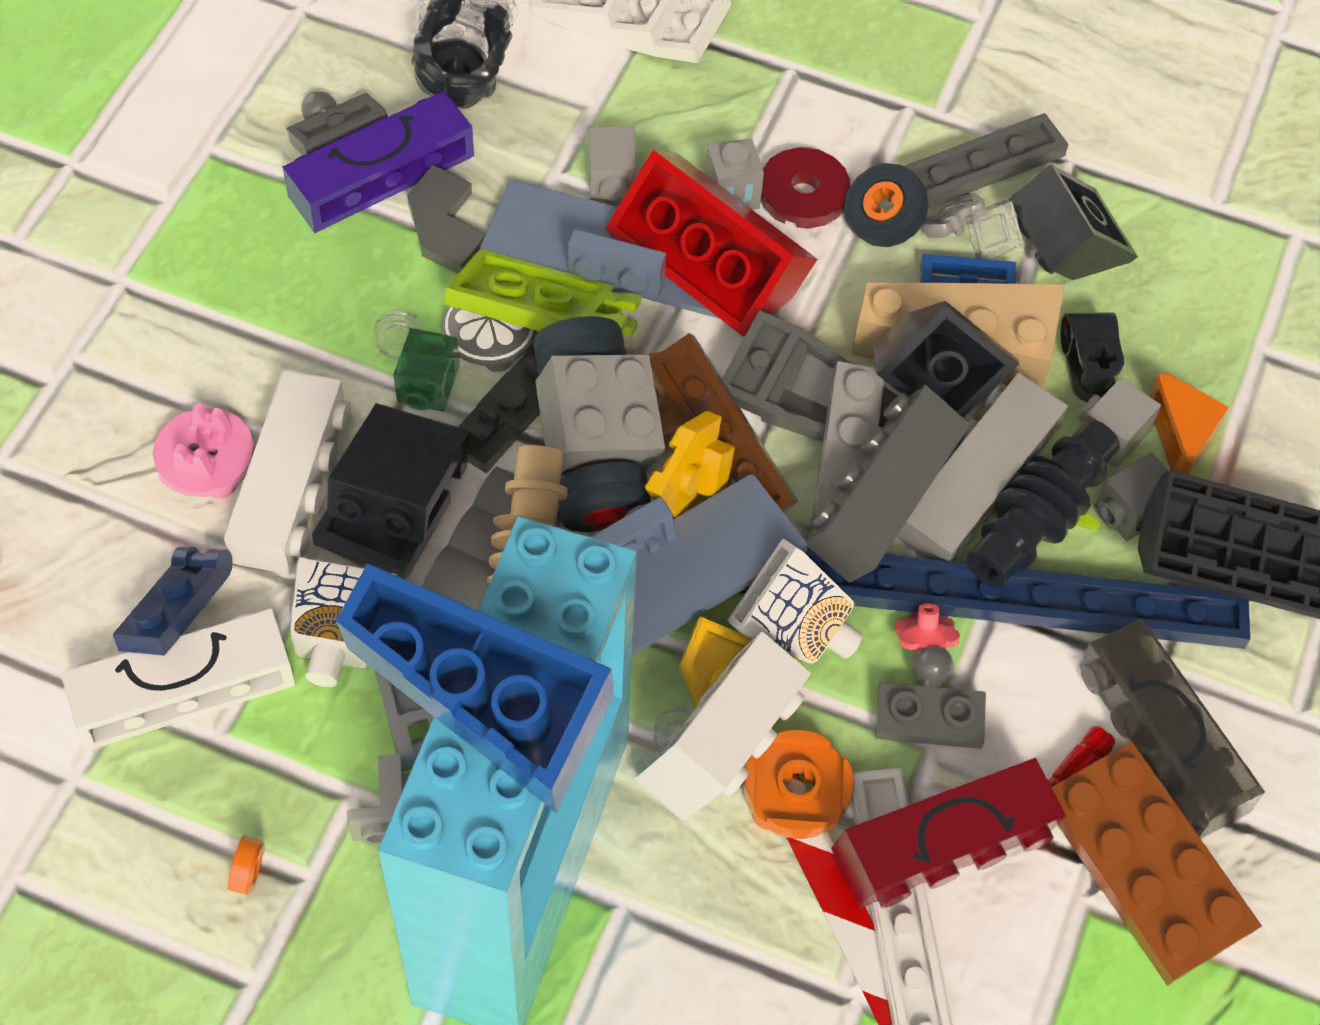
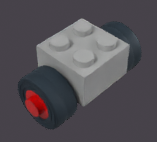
M582 316L555 322L537 333L534 339V351L539 376L535 383L545 446L563 451L561 475L564 476L561 477L560 485L567 487L568 492L566 499L559 500L561 522L568 530L591 533L599 530L602 531L623 519L634 507L647 505L651 502V496L645 489V485L648 482L646 471L665 450V443L649 355H626L623 332L616 321L605 317Z

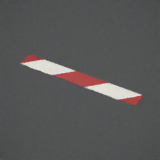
M798 773L793 774L790 782H784L785 787L791 789L794 794L802 795L806 790ZM822 833L816 837L806 839L787 838L878 1025H892L874 923L866 907L859 908L831 850L834 843L829 833Z

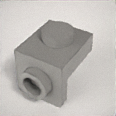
M400 754L378 756L380 807L351 809L347 811L348 826L353 841H362L368 845L381 844L410 773L403 772Z

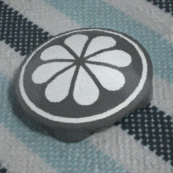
M451 306L447 307L442 318V334L445 347L459 358L469 363L485 366L493 372L507 370L512 365L513 360L522 356L532 346L537 335L536 330Z

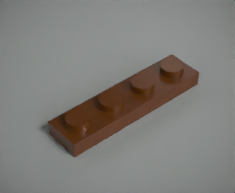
M688 333L650 359L651 366L686 422L705 411L722 417L718 440L735 447L727 488L748 475H754L783 512L799 502L695 335Z

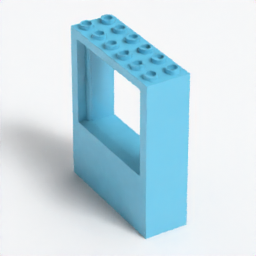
M520 516L515 521L478 611L611 668L614 696L557 813L435 717L433 718L378 849L411 1004L471 1025L526 1024L628 743L637 551Z

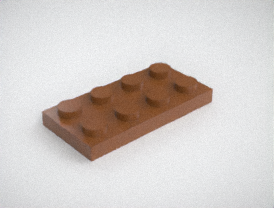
M1132 741L1052 787L1066 814V817L1058 824L1059 828L1167 986L1262 927L1259 920Z

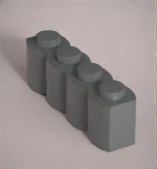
M498 466L491 471L481 486L473 505L465 512L456 526L448 545L440 552L432 564L421 587L477 611L479 610L490 584L487 583V577L495 572V569L489 566V556L503 552L491 545V536L497 532L504 531L493 524V517L510 514L512 496L505 493V483L514 480V473Z

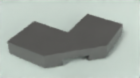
M432 165L407 195L408 206L415 225L422 256L451 271L459 273L480 250L486 233L453 218L472 194V184Z

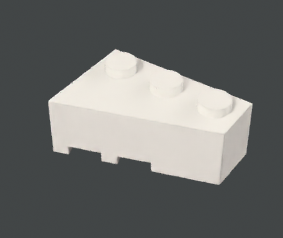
M761 631L739 651L699 700L700 704L681 728L678 726L668 737L667 741L669 744L663 752L648 766H644L634 780L683 822L720 793L729 798L747 778L749 772L743 766L752 755L756 759L759 758L777 737V733L772 729V726L780 717L784 721L788 719L804 700L805 695L799 690L812 673Z

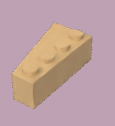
M867 282L852 354L874 359L873 346L906 313L946 301L1019 360V365L1000 383L1008 386L1019 372L1043 388L1052 361L1065 284Z

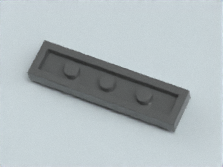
M1046 113L907 164L904 167L913 171L926 188L929 208L1062 158L1066 155L1069 144Z

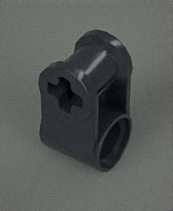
M1114 312L1066 313L1061 321L1060 339L1062 351L1067 360L1072 390L1084 402H1088L1096 394L1102 398L1116 383L1115 376L1120 374L1124 366V355L1119 339V326L1116 314Z

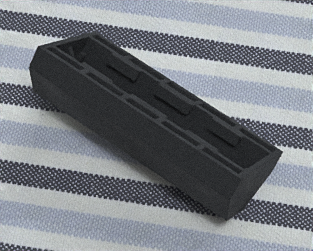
M1172 470L1161 475L1144 509L1138 542V552L1144 573L1320 619V510Z

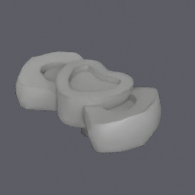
M975 193L960 196L955 200L954 204L940 209L938 216L926 218L922 225V230L928 238L947 237L953 231H955L956 236H962L965 234L963 225L985 213V203Z

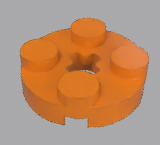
M787 730L779 732L772 744L759 758L756 759L752 755L750 756L746 766L749 774L744 780V796L747 805L752 811L753 819L759 827L771 830L780 836L794 839L812 838L822 833L834 831L838 826L839 820L848 810L853 793L854 777L850 763L845 756L842 759L838 751L831 747L832 742L818 733L807 730ZM799 773L803 774L805 783L813 784V789L805 790L804 794L798 795L792 793L791 789L786 788L784 782H790L793 774Z

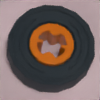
M883 163L870 167L854 180L848 189L844 207L846 220L860 239L873 246L891 247L904 243L918 232L926 220L929 203L926 188L913 171L900 164ZM886 198L894 204L893 208L888 212L879 206L881 201Z

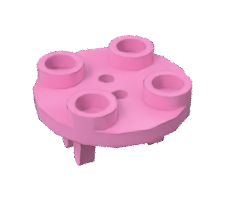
M196 403L193 410L183 412L166 423L156 437L153 458L159 479L165 486L186 496H211L216 499H222L231 495L235 491L236 485L246 476L255 447L250 429L238 416L220 408H205L202 404Z

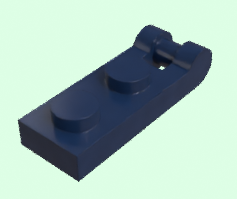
M178 546L172 554L171 566L114 631L113 637L118 651L165 656L230 576L233 564L231 553L227 549H209L206 553H200L196 547Z

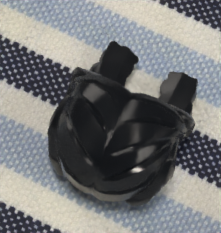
M429 0L426 7L427 12L418 27L419 33L414 37V54L411 58V63L414 65L415 79L422 92L434 96L444 91L457 108H470L478 104L484 97L489 98L495 92V76L499 72V67L504 62L505 51L513 37L512 32L509 30L511 27L509 23L510 16L508 11L499 4H495L493 8L487 7L483 12L485 19L483 22L485 27L484 36L488 43L487 58L479 46L471 42L468 43V41L462 38L454 37L432 42L433 38L443 27L455 21L456 15L461 10L463 0Z

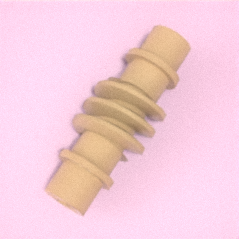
M540 445L517 447L514 480L505 483V493L512 496L510 514L493 517V524L504 531L497 532L491 536L492 546L498 550H504L518 516L553 527L556 526L559 500L566 499L568 492L567 487L560 485L563 451ZM502 552L489 556V566L493 569H496ZM493 575L487 577V583H490Z

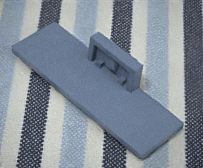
M516 180L508 182L481 243V249L579 275L586 280L614 285V291L641 295L644 299L718 318L665 276L666 253L619 241L605 230L618 207Z
M754 475L746 476L675 519L672 517L671 510L662 498L659 497L647 505L634 507L623 519L604 530L594 531L586 535L590 538L637 551L632 656L750 586L782 539H785L804 553L807 551L805 539Z

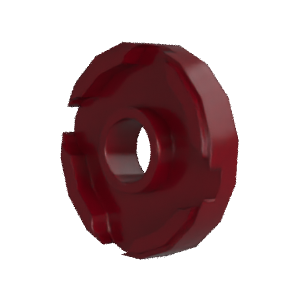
M798 147L781 151L771 157L763 167L761 203L763 208L775 220L784 224L787 220L797 223V228L810 229L829 224L839 218L844 211L846 195L850 188V178L846 168L834 156L819 149ZM797 184H808L811 185L815 189V191L811 193H801L799 191H796L793 188V186Z

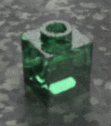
M415 328L409 329L393 374L397 403L406 404L408 407L416 410L431 409L440 412L445 411L460 367L458 337Z

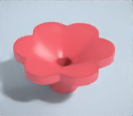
M930 603L920 605L918 613H913L910 618L900 619L895 623L894 632L899 636V644L908 650H917L928 645H938L944 648L954 647L959 643L960 638L959 632L954 629V621L949 617L939 616V607Z

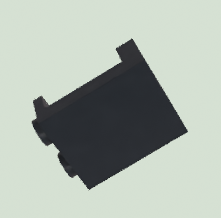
M375 403L328 477V515L348 523L422 544L427 536L429 514L450 477L460 480L467 469L470 430Z

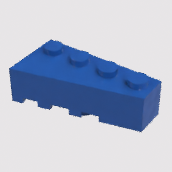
M367 563L336 619L347 648L557 813L614 696L611 668Z

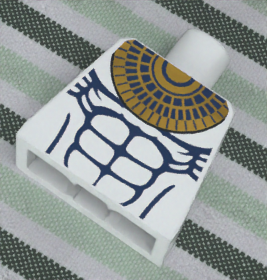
M785 539L781 540L727 620L740 633L751 639H754L763 631L788 654L810 664L818 661L826 647L842 658L847 659L857 650L862 640V633L845 622L854 607L853 600L803 551Z
M299 557L291 619L293 647L297 656L310 659L306 679L318 686L333 687L337 684L342 665L361 669L369 666L347 648L336 623L338 615L364 568Z

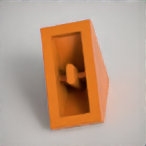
M1169 373L1158 374L1149 397L1161 404L1154 423L1170 469L1189 475L1216 436L1229 407Z

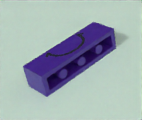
M442 91L282 166L288 198L313 232L317 233L416 185L432 165L447 170L474 157L473 128L448 95Z

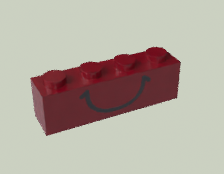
M1035 757L847 828L833 844L831 850L859 908L875 902H879L881 908H887L911 896L912 892L910 889L927 882L930 889H935L959 877V869L975 864L978 871L984 870L1004 860L1008 856L1006 851L1021 845L1024 852H1029L1047 844L1054 838L1051 831L1066 817V814Z

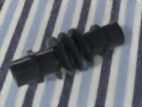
M1097 420L1084 421L1071 437L1064 436L1056 441L1051 449L1052 459L1045 456H1033L1029 464L1021 469L1018 476L1010 481L1006 490L1001 492L995 501V510L998 518L994 517L986 521L981 529L982 539L967 556V564L977 578L993 587L1004 586L1018 568L1025 569L1034 563L1037 558L1036 547L1041 541L1056 544L1065 539L1068 530L1073 529L1077 525L1079 517L1085 515L1091 506L1086 488L1095 487L1102 483L1107 475L1106 465L1120 449V442L1111 428Z

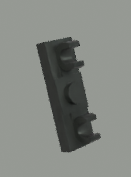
M534 344L510 371L504 374L458 426L459 428L470 430L468 463L484 473H487L540 414L535 383L539 375Z

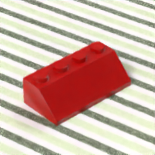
M654 149L605 228L619 241L666 253L665 276L742 337L746 336L759 310L774 315L793 299L818 260L678 154Z

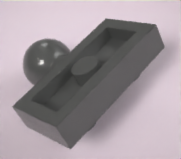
M314 91L304 98L301 105V112L305 120L287 127L286 130L290 143L304 156L334 143L341 137L351 135L366 128L379 119L388 117L386 109L367 92L337 105L335 99L327 92Z
M928 645L925 648H920L913 656L912 671L916 679L921 682V686L880 682L878 686L875 739L981 749L985 738L986 692L942 688L943 683L948 681L953 673L954 662L951 654L947 649L938 645Z

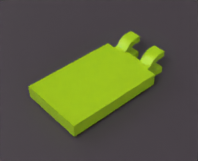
M480 248L446 287L444 305L536 331H541L548 325L569 318L582 316L605 317L616 321L620 325L624 336L632 337L637 329L638 321L623 315L621 310L636 312L641 305L642 296L634 293H614V285L586 280L579 275Z

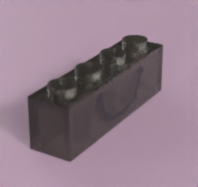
M1138 619L1090 642L1079 665L1084 684L1091 693L1099 695L1110 711V719L1115 730L1122 737L1128 738L1130 742H1133L1198 836L1202 839L1250 814L1264 795L1265 790L1144 619Z

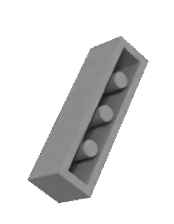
M1019 372L1008 386L999 383L985 402L984 408L988 411L979 422L973 418L968 421L970 425L957 445L959 447L946 460L902 527L897 538L927 559L954 562L995 510V501L998 495L1006 490L1010 481L1018 476L1021 469L1029 464L1033 456H1037L1059 429L1068 408L1067 404Z

